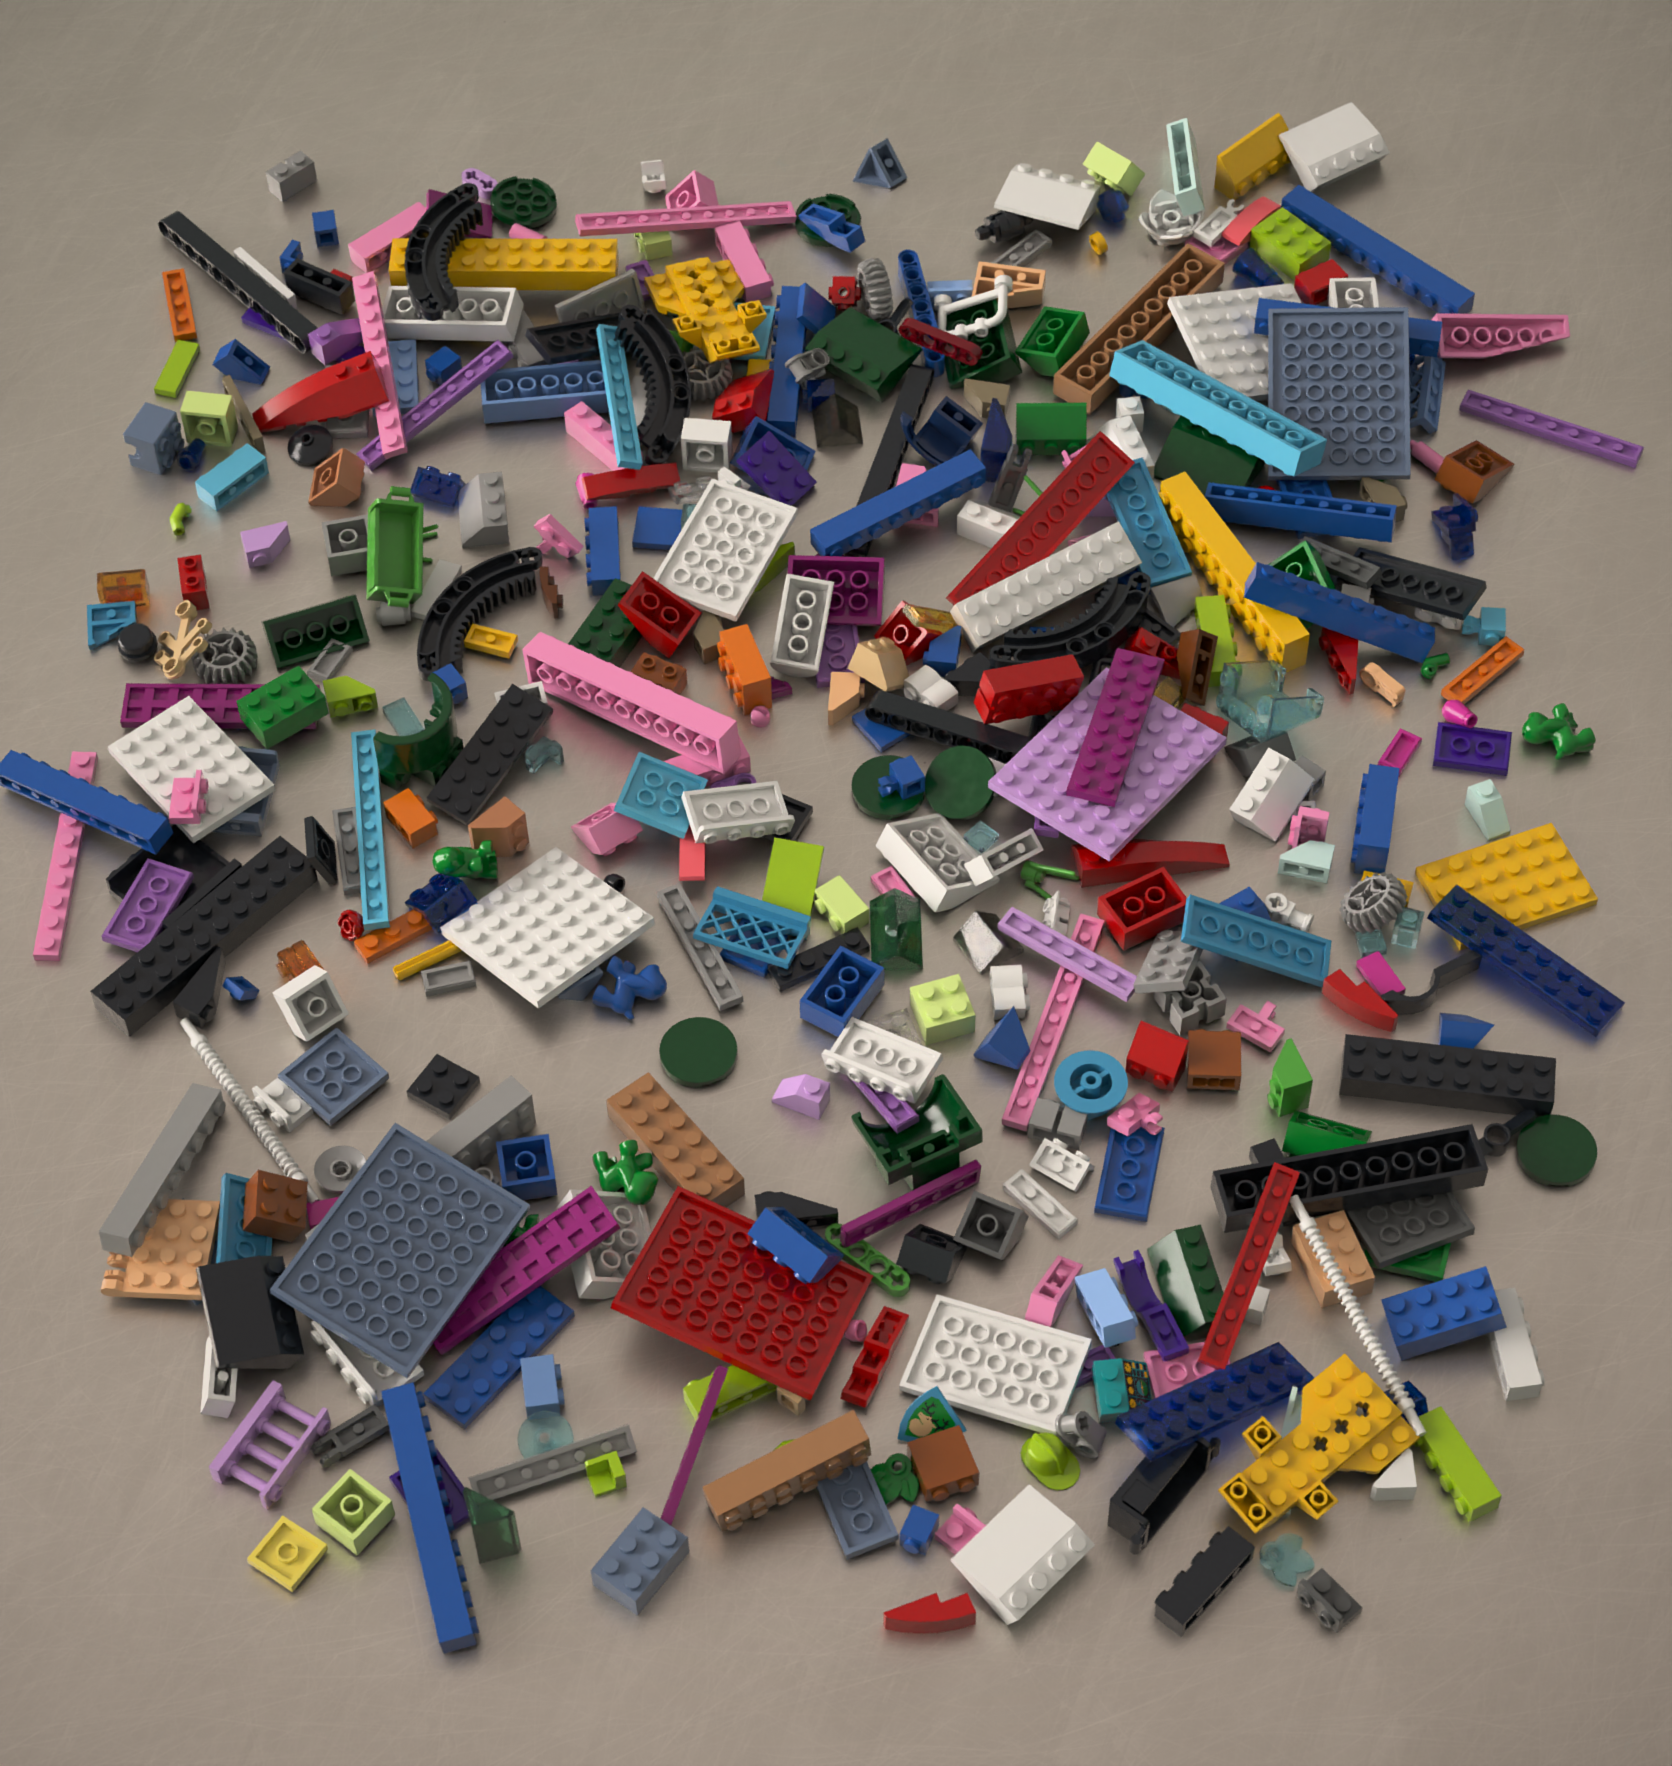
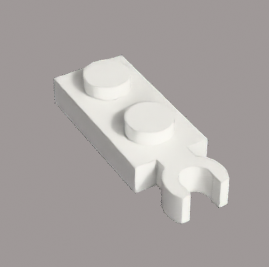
M1231 199L1228 201L1226 209L1219 206L1194 230L1193 237L1212 247L1222 237L1221 234L1225 228L1244 210V205L1241 204L1238 208H1234L1235 200Z

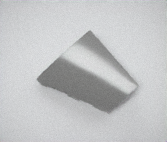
M1195 574L1152 587L1150 595L1160 611L1159 617L1174 628L1181 620L1185 621L1190 616L1191 611L1194 610L1195 597L1203 596Z

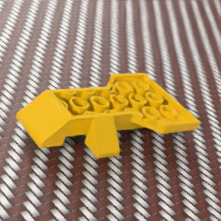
M709 257L698 258L665 266L666 273L644 277V285L658 312L666 315L668 312L679 315L678 318L672 319L679 336L702 349L708 363L746 356L760 351V346L752 332L767 318V314L759 300L738 304L736 310L734 303L744 294V285L730 259L711 263Z
M1344 1353L1303 1387L1300 1425L1283 1439H1281L1282 1436L1264 1416L1242 1433L1256 1461L1243 1472L1236 1474L1219 1488L1218 1492L1255 1534L1274 1524L1294 1506H1297L1318 1520L1339 1502L1323 1484L1335 1472L1359 1471L1377 1475L1407 1448L1415 1444L1420 1436L1416 1435L1415 1431L1401 1416L1402 1412L1365 1371L1362 1373ZM1357 1407H1363L1367 1410L1366 1417L1363 1414L1361 1416L1356 1414ZM1337 1424L1346 1427V1434H1343L1342 1431L1339 1434L1335 1432ZM1315 1442L1324 1443L1325 1451L1323 1452L1321 1449L1316 1451L1314 1449Z

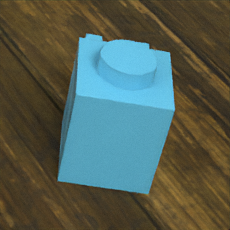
M1481 607L1479 618L1467 615L1462 624V634L1478 633V645L1495 646L1505 637L1506 608Z

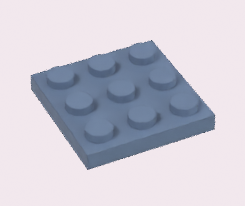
M336 1027L278 1074V1078L312 1107V1110L328 1125L332 1126L389 1079V1074Z

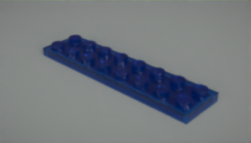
M1457 884L1430 911L1427 917L1431 922L1471 950L1480 954L1485 960L1595 1037L1603 1031L1625 1004L1624 1001Z
M1277 1342L1227 1365L1225 1370L1220 1368L1118 1415L1115 1424L1152 1462L1289 1397L1292 1386L1298 1387L1297 1392L1301 1391L1314 1377Z

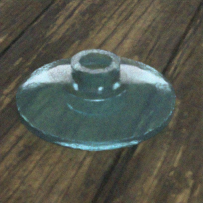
M540 1411L532 1414L522 1423L518 1432V1446L524 1458L573 1443V1432L570 1424L564 1417L552 1411ZM542 1433L549 1434L548 1442H540L539 1437Z

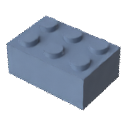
M643 1507L591 1569L593 1586L638 1616L688 1555V1537Z

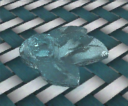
M1282 1534L1275 1542H1267L1260 1549L1262 1565L1272 1570L1275 1578L1280 1583L1291 1587L1296 1585L1297 1573H1305L1315 1567L1310 1554L1300 1549L1303 1539L1296 1534ZM1271 1552L1275 1553L1278 1558L1274 1557Z

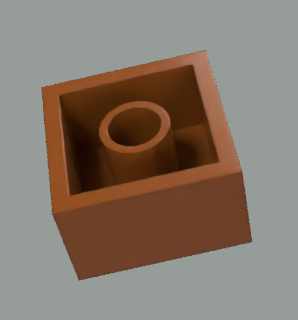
M258 1169L245 1184L243 1231L292 1243L306 1227L308 1182Z

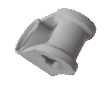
M815 348L793 356L785 363V367L791 370L796 378L795 382L801 384L808 379L816 377L829 363V356L824 350Z
M1078 1411L1075 1415L1061 1413L1055 1421L1057 1434L1068 1442L1078 1454L1092 1459L1098 1457L1107 1434L1105 1427L1098 1424L1085 1411Z

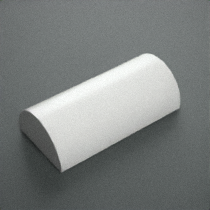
M786 574L770 662L771 667L777 672L793 677H813L818 674L834 582Z

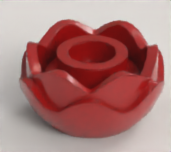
M350 909L341 913L337 921L338 926L341 928V936L349 941L360 938L364 932L362 915Z

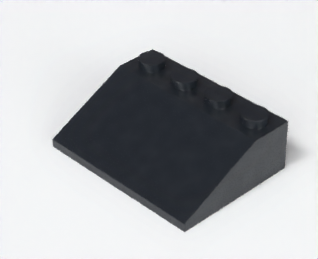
M259 1255L198 1266L196 1268L216 1368L290 1369L304 1355L295 1309L270 1293L271 1287L286 1269L283 1256Z

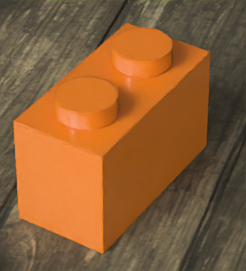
M409 788L383 802L387 819L412 849L438 835L436 826L438 819L433 811H428L421 797L418 794L414 795Z

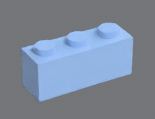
M1105 1268L1076 1276L1077 1299L1104 1347L1107 1348L1136 1339L1135 1327L1138 1326L1136 1314L1133 1310L1129 1311L1126 1296L1119 1293L1115 1277L1111 1278Z

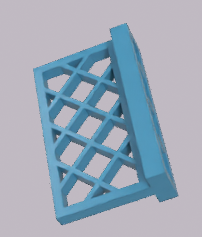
M717 886L713 892V899L693 933V939L788 969L803 940H807L810 935L811 916ZM717 911L726 914V916L715 919L713 912ZM745 918L750 923L739 926L736 920ZM727 922L732 923L734 928L724 931L719 926ZM713 926L717 933L711 935L703 933L704 929ZM766 926L774 931L762 934L760 927ZM754 929L757 936L746 939L743 932ZM738 934L740 941L731 942L726 937ZM788 934L797 937V939L786 942L783 935ZM775 937L779 938L781 943L769 946L766 941ZM761 942L764 946L760 950L750 947L751 944ZM785 949L788 954L786 959L775 956L774 952Z

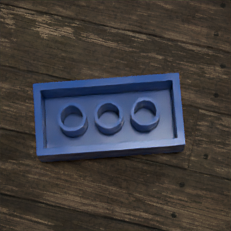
M1369 764L1368 774L1363 773L1350 862L1355 863V874L1363 875L1364 870L1381 874L1386 870L1400 768Z
M1486 1266L1381 1299L1401 1361L1507 1328Z

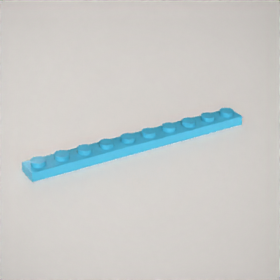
M376 729L351 732L362 915L365 931L390 927L380 774L373 741Z

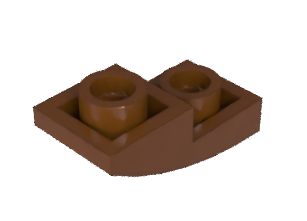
M549 566L539 567L544 603L554 619H558L559 609H563V594L558 593V585H555L554 576H550Z

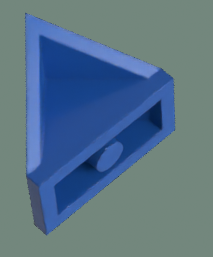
M1014 1006L985 1036L973 1054L975 1058L1019 1069L1031 1050Z
M1440 1013L1438 1045L1474 1049L1492 1029L1494 1024L1468 1015Z

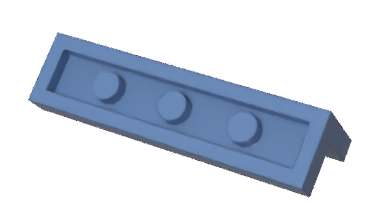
M1419 355L1410 359L1409 364L1410 418L1418 411L1417 417L1410 420V429L1421 425L1429 434L1438 430L1446 363L1438 356L1436 358ZM1424 362V364L1417 371V365ZM1422 378L1420 383L1415 387V384L1418 382V380ZM1420 394V396H1419V398L1416 400V402H1415L1414 404H1412V402L1414 401V399Z

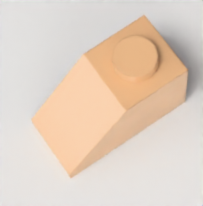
M831 672L828 725L836 724L859 708L860 697H865V683H861V677L856 673Z

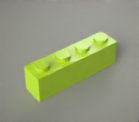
M1224 595L1195 597L1194 616L1197 629L1218 636L1209 687L1236 685L1237 675H1241L1240 661L1235 659L1238 650L1237 643L1232 642L1234 625L1229 623L1228 620L1231 618L1230 605H1226Z
M734 1365L727 1367L729 1369L710 1421L776 1391L778 1386ZM714 1371L711 1375L701 1380H692L686 1387H683L684 1401L695 1421Z
M1439 1406L1419 1416L1427 1433L1421 1436L1414 1446L1420 1447L1424 1453L1426 1464L1430 1469L1436 1471L1442 1488L1446 1492H1450L1454 1498L1458 1512L1461 1515L1464 1514L1468 1521L1471 1522L1497 1509L1502 1495L1444 1409Z

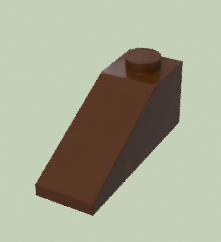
M1201 629L1181 632L1177 661L1183 699L1200 706H1205L1218 636Z

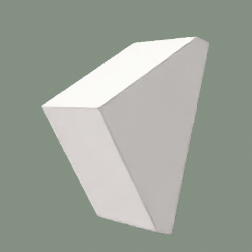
M1407 1448L1372 1485L1371 1499L1374 1501L1414 1499L1417 1484L1412 1450Z

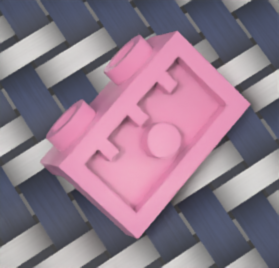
M196 770L195 778H174L169 811L170 824H200L201 814L206 812V801L203 799L204 794H208V779H204L202 770Z
M956 1504L953 1507L951 1517L935 1533V1539L956 1555L986 1525L977 1519L976 1514L971 1509L963 1508Z

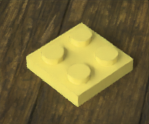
M282 1516L248 1556L247 1560L249 1564L293 1592L328 1550L326 1543L285 1516Z

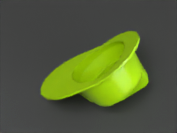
M1047 1432L1035 1433L1023 1444L1021 1449L1023 1463L1046 1487L1053 1490H1066L1074 1486L1078 1481L1080 1475L1079 1462L1059 1437Z

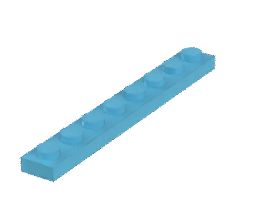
M599 324L596 332L617 466L640 470L643 462L624 347L620 346L621 340L614 341V334L618 326Z

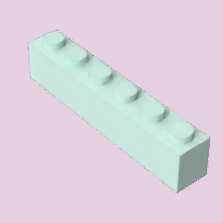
M1185 118L1166 125L1174 191L1183 216L1194 215L1205 210L1196 140L1188 119Z

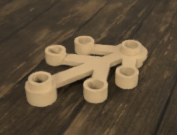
M189 600L181 602L175 610V614L181 619L177 641L169 631L162 632L158 637L160 644L174 651L173 657H170L165 650H159L154 656V661L163 666L164 675L169 680L180 678L185 672L188 660L196 652L202 653L208 647V642L203 637H197L200 633L206 634L211 630L212 623L208 619L201 618L188 634L190 622L197 617L196 607Z

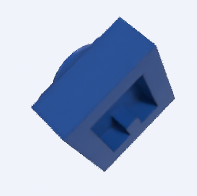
M292 239L279 257L282 273L296 258L303 259L299 241Z

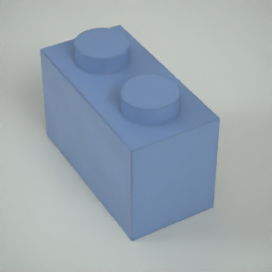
M553 1354L520 1358L527 1419L561 1416L560 1405H565L563 1388H557V1381L562 1380L560 1364L554 1363Z

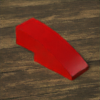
M1341 969L1324 979L1322 994L1341 1010L1373 1027L1389 1032L1396 1030L1398 1015L1365 981L1356 986Z
M937 1593L883 1612V1625L885 1629L902 1633H942L976 1624V1611L968 1593L944 1602H940Z

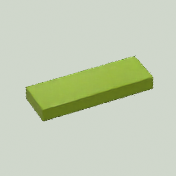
M177 340L154 387L155 394L177 398L200 351L198 343Z

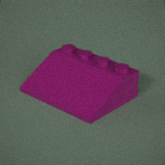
M789 555L788 574L834 582L827 625H882L885 579L884 558Z

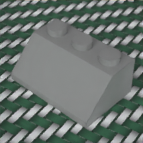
M502 472L478 474L457 492L462 548L509 543Z

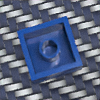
M549 1134L496 1142L502 1188L522 1200L558 1195Z

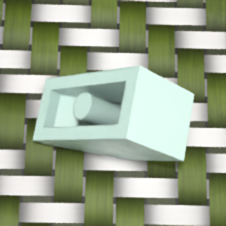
M1491 779L1469 786L1464 805L1487 841L1510 834L1511 830L1502 796Z
M1309 840L1281 854L1278 874L1327 883L1335 845L1323 841Z

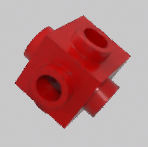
M833 276L832 287H829L828 298L832 300L834 306H838V310L857 307V301H861V287H858V279L855 276Z

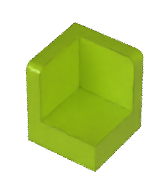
M617 1451L585 1462L586 1474L595 1497L627 1487L626 1475Z

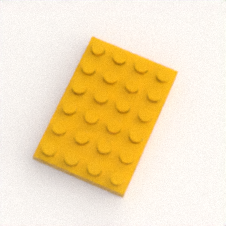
M1552 823L1418 866L1415 870L1417 878L1459 950L1597 905L1598 902L1596 894Z

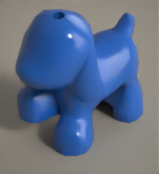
M613 956L606 971L616 978L614 994L609 992L605 986L598 985L592 998L593 1004L611 1008L613 1011L624 1014L628 1019L632 1020L634 1019L632 1007L635 997L641 996L648 1000L659 999L667 990V982L661 974L659 966L656 964L648 965L639 974H634L636 967L633 963L625 960L623 964L620 958Z

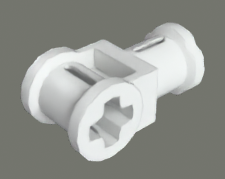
M1271 893L1265 899V906L1269 916L1273 913L1271 918L1273 922L1285 926L1289 925L1298 930L1308 932L1314 919L1313 914L1310 913L1308 915L1296 910V904L1287 900L1285 896L1279 893Z

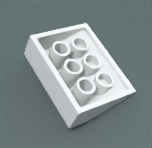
M1352 102L1278 135L1304 187L1310 192H1315L1378 163L1390 153L1381 134Z
M1021 163L1017 164L1010 171L994 204V208L1079 230L1096 212L1101 186L1096 185L1091 180L1084 179L1080 181L1068 174L1057 175L1053 174L1049 169L1037 170L1029 164Z
M939 813L887 823L876 844V847L882 852L883 856L890 861L899 874L906 879L914 891L923 898L935 913L957 907L1000 880L998 876H995L975 886L964 864L979 855L943 815Z
M570 1189L558 1205V1209L584 1190ZM596 1191L621 1229L571 1263L579 1298L607 1299L615 1297L651 1234L645 1205L631 1204L623 1192Z
M1029 1484L950 1560L1003 1622L1008 1625L1018 1621L1095 1544L1071 1518Z

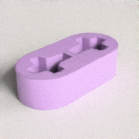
M469 168L462 172V184H475L481 198L491 199L492 190L498 184L494 178L475 168Z

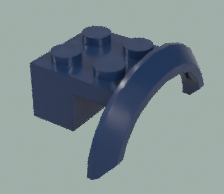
M947 396L935 408L929 420L917 434L914 433L912 427V417L904 411L900 417L901 427L910 445L924 459L935 466L962 454L983 425L980 420Z

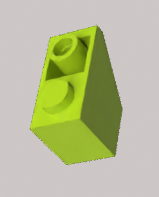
M348 676L322 681L330 718L378 708L376 692L372 687Z

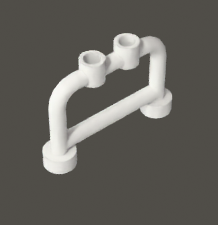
M1000 275L995 278L994 290L953 303L950 296L945 294L937 295L934 298V310L938 312V329L968 340V335L975 333L978 337L987 336L988 328L998 325L1006 316L1008 293L1013 288L1012 278L1007 275ZM998 298V312L994 317L989 319L978 318L973 324L967 326L959 324L955 326L954 330L946 331L947 314Z

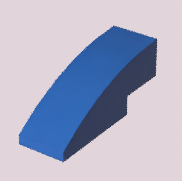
M812 204L798 215L799 219L817 235L844 251L851 253L865 242L862 227L847 222L843 213Z

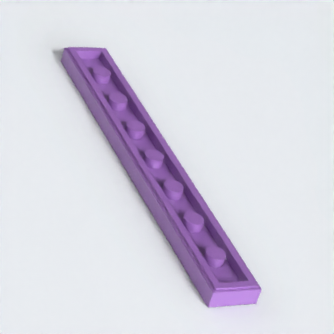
M497 340L402 416L406 443L514 357L512 352ZM380 435L356 453L359 458L365 461V465L371 471L386 460L382 453Z
M1469 389L1459 408L1460 411L1636 468L1644 450L1643 446Z

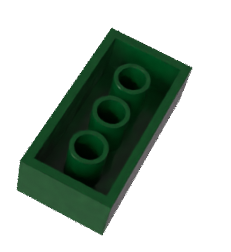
M615 578L568 645H573L579 650L593 654L595 657L620 668L642 637L640 632L618 607L619 602L632 585Z

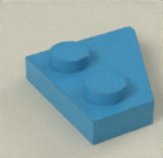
M135 601L87 605L89 650H93L118 637L125 627L137 623Z

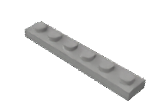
M678 883L657 891V898L719 1010L722 1011L744 1002L743 995L717 948L714 945L693 939V933L700 922V918L681 884Z
M627 1424L468 1478L476 1504L479 1505L586 1469L585 1462L614 1451H617L620 1458L637 1452L630 1427Z

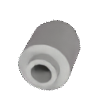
M388 601L380 602V607H376L377 621H382L383 626L406 624V621L412 620L410 602L408 608L388 606Z

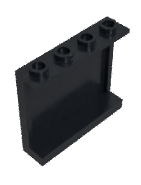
M170 824L173 834L156 855L141 848L138 852L132 854L118 869L113 870L106 878L109 893L122 902L147 858L192 872L194 879L177 908L162 921L164 930L242 867V863L235 858L229 862L201 840L193 843L176 824Z

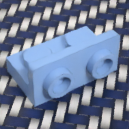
M972 280L927 281V290L932 307H934V298L937 295L945 294L950 296L952 303L972 297Z

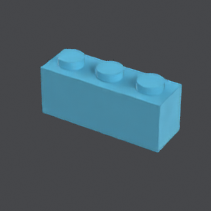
M248 443L195 481L198 498L217 512L269 473L266 457Z

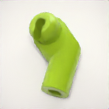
M184 503L176 505L169 518L173 533L176 536L185 533L182 519L183 517L187 518L190 516L189 514L192 512L190 505H185Z

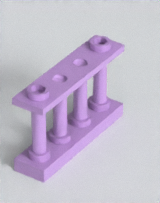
M272 1380L209 1466L213 1480L221 1484L227 1477L233 1476L261 1491L259 1494L263 1507L266 1509L273 1502L279 1500L284 1486L310 1452L312 1445L321 1436H325L331 1426L328 1409L323 1407L316 1417L285 1401L286 1397L282 1384ZM275 1411H282L309 1427L301 1438H298L270 1423L269 1420ZM265 1432L291 1446L293 1449L285 1460H282L253 1444L258 1434ZM249 1454L277 1469L269 1482H266L237 1466L242 1456Z

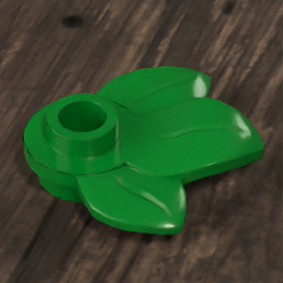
M902 1453L893 1454L888 1457L885 1463L876 1464L870 1469L885 1505L893 1502L899 1495L912 1503L916 1500L919 1492V1480L912 1473V1462L906 1455ZM898 1462L902 1463V1468L899 1471H894V1465Z

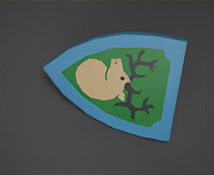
M935 1386L915 1399L906 1410L900 1423L897 1439L909 1442L960 1425L962 1432L967 1431V1429L938 1386Z

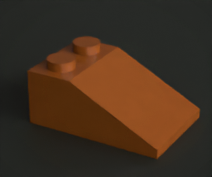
M1475 440L1445 456L1434 480L1441 483L1444 489L1460 495L1463 501L1473 504L1484 498L1513 468L1514 463Z

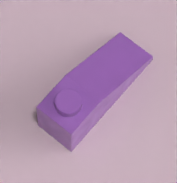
M359 318L325 323L308 334L311 353L324 365L329 364L363 342Z

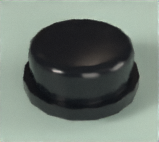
M135 623L128 625L118 636L119 653L128 661L137 662L145 660L156 651L158 646L156 635L144 624Z

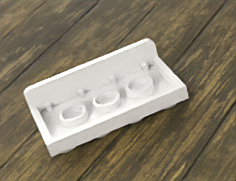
M778 781L684 791L681 796L695 843L705 842L710 844L728 839L735 841L744 837L759 838L769 834L783 835L791 831L795 822L794 816L788 815Z
M851 1017L831 1050H824L822 1053L824 1065L831 1072H840L855 1082H864L879 1092H888L893 1094L898 1100H907L914 1104L943 1060L942 1053L854 1017Z
M316 1321L310 1322L312 1328L310 1332L311 1338L317 1346L321 1344L326 1349L325 1354L333 1365L338 1364L341 1367L342 1376L348 1384L354 1383L358 1388L356 1392L364 1403L369 1402L371 1405L376 1404L379 1407L384 1403L381 1391L414 1383L424 1376V1371L418 1364L407 1379Z

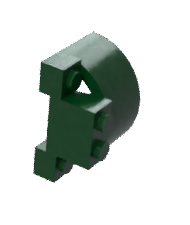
M431 673L427 680L432 684L434 703L429 712L436 719L433 722L425 719V730L413 735L393 736L378 731L373 737L381 783L396 791L409 781L411 775L435 787L464 748L463 740L457 737V723L451 691L447 684L434 673Z
M944 1074L935 1077L930 1094L914 1110L919 1116V1122L898 1134L888 1123L874 1125L865 1122L860 1112L851 1116L853 1125L876 1158V1167L888 1185L905 1179L913 1191L959 1168V1153L983 1142L982 1128Z

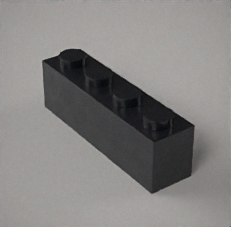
M1229 1526L1222 1533L1218 1531L1214 1534L1209 1542L1210 1546L1204 1552L1199 1551L1191 1561L1192 1566L1186 1572L1184 1570L1180 1571L1173 1580L1174 1585L1168 1592L1163 1590L1154 1602L1156 1604L1154 1616L1180 1637L1185 1634L1253 1559L1255 1546Z

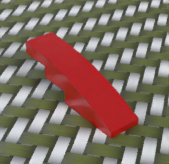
M676 463L642 466L640 470L626 468L582 478L587 501L629 498L632 494L654 493L657 489L678 488L681 485Z
M886 1306L883 1307L864 1340L863 1349L853 1365L852 1374L841 1392L840 1399L864 1408L867 1407L898 1345L909 1319L908 1314Z

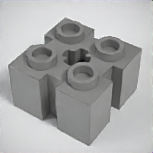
M1198 961L1185 990L1154 992V999L1164 1013L1170 1011L1169 1021L1180 1036L1188 1033L1189 1030L1198 1028V1022L1202 1019L1209 1023L1225 1015L1227 998L1216 983L1210 986L1211 975L1201 961Z

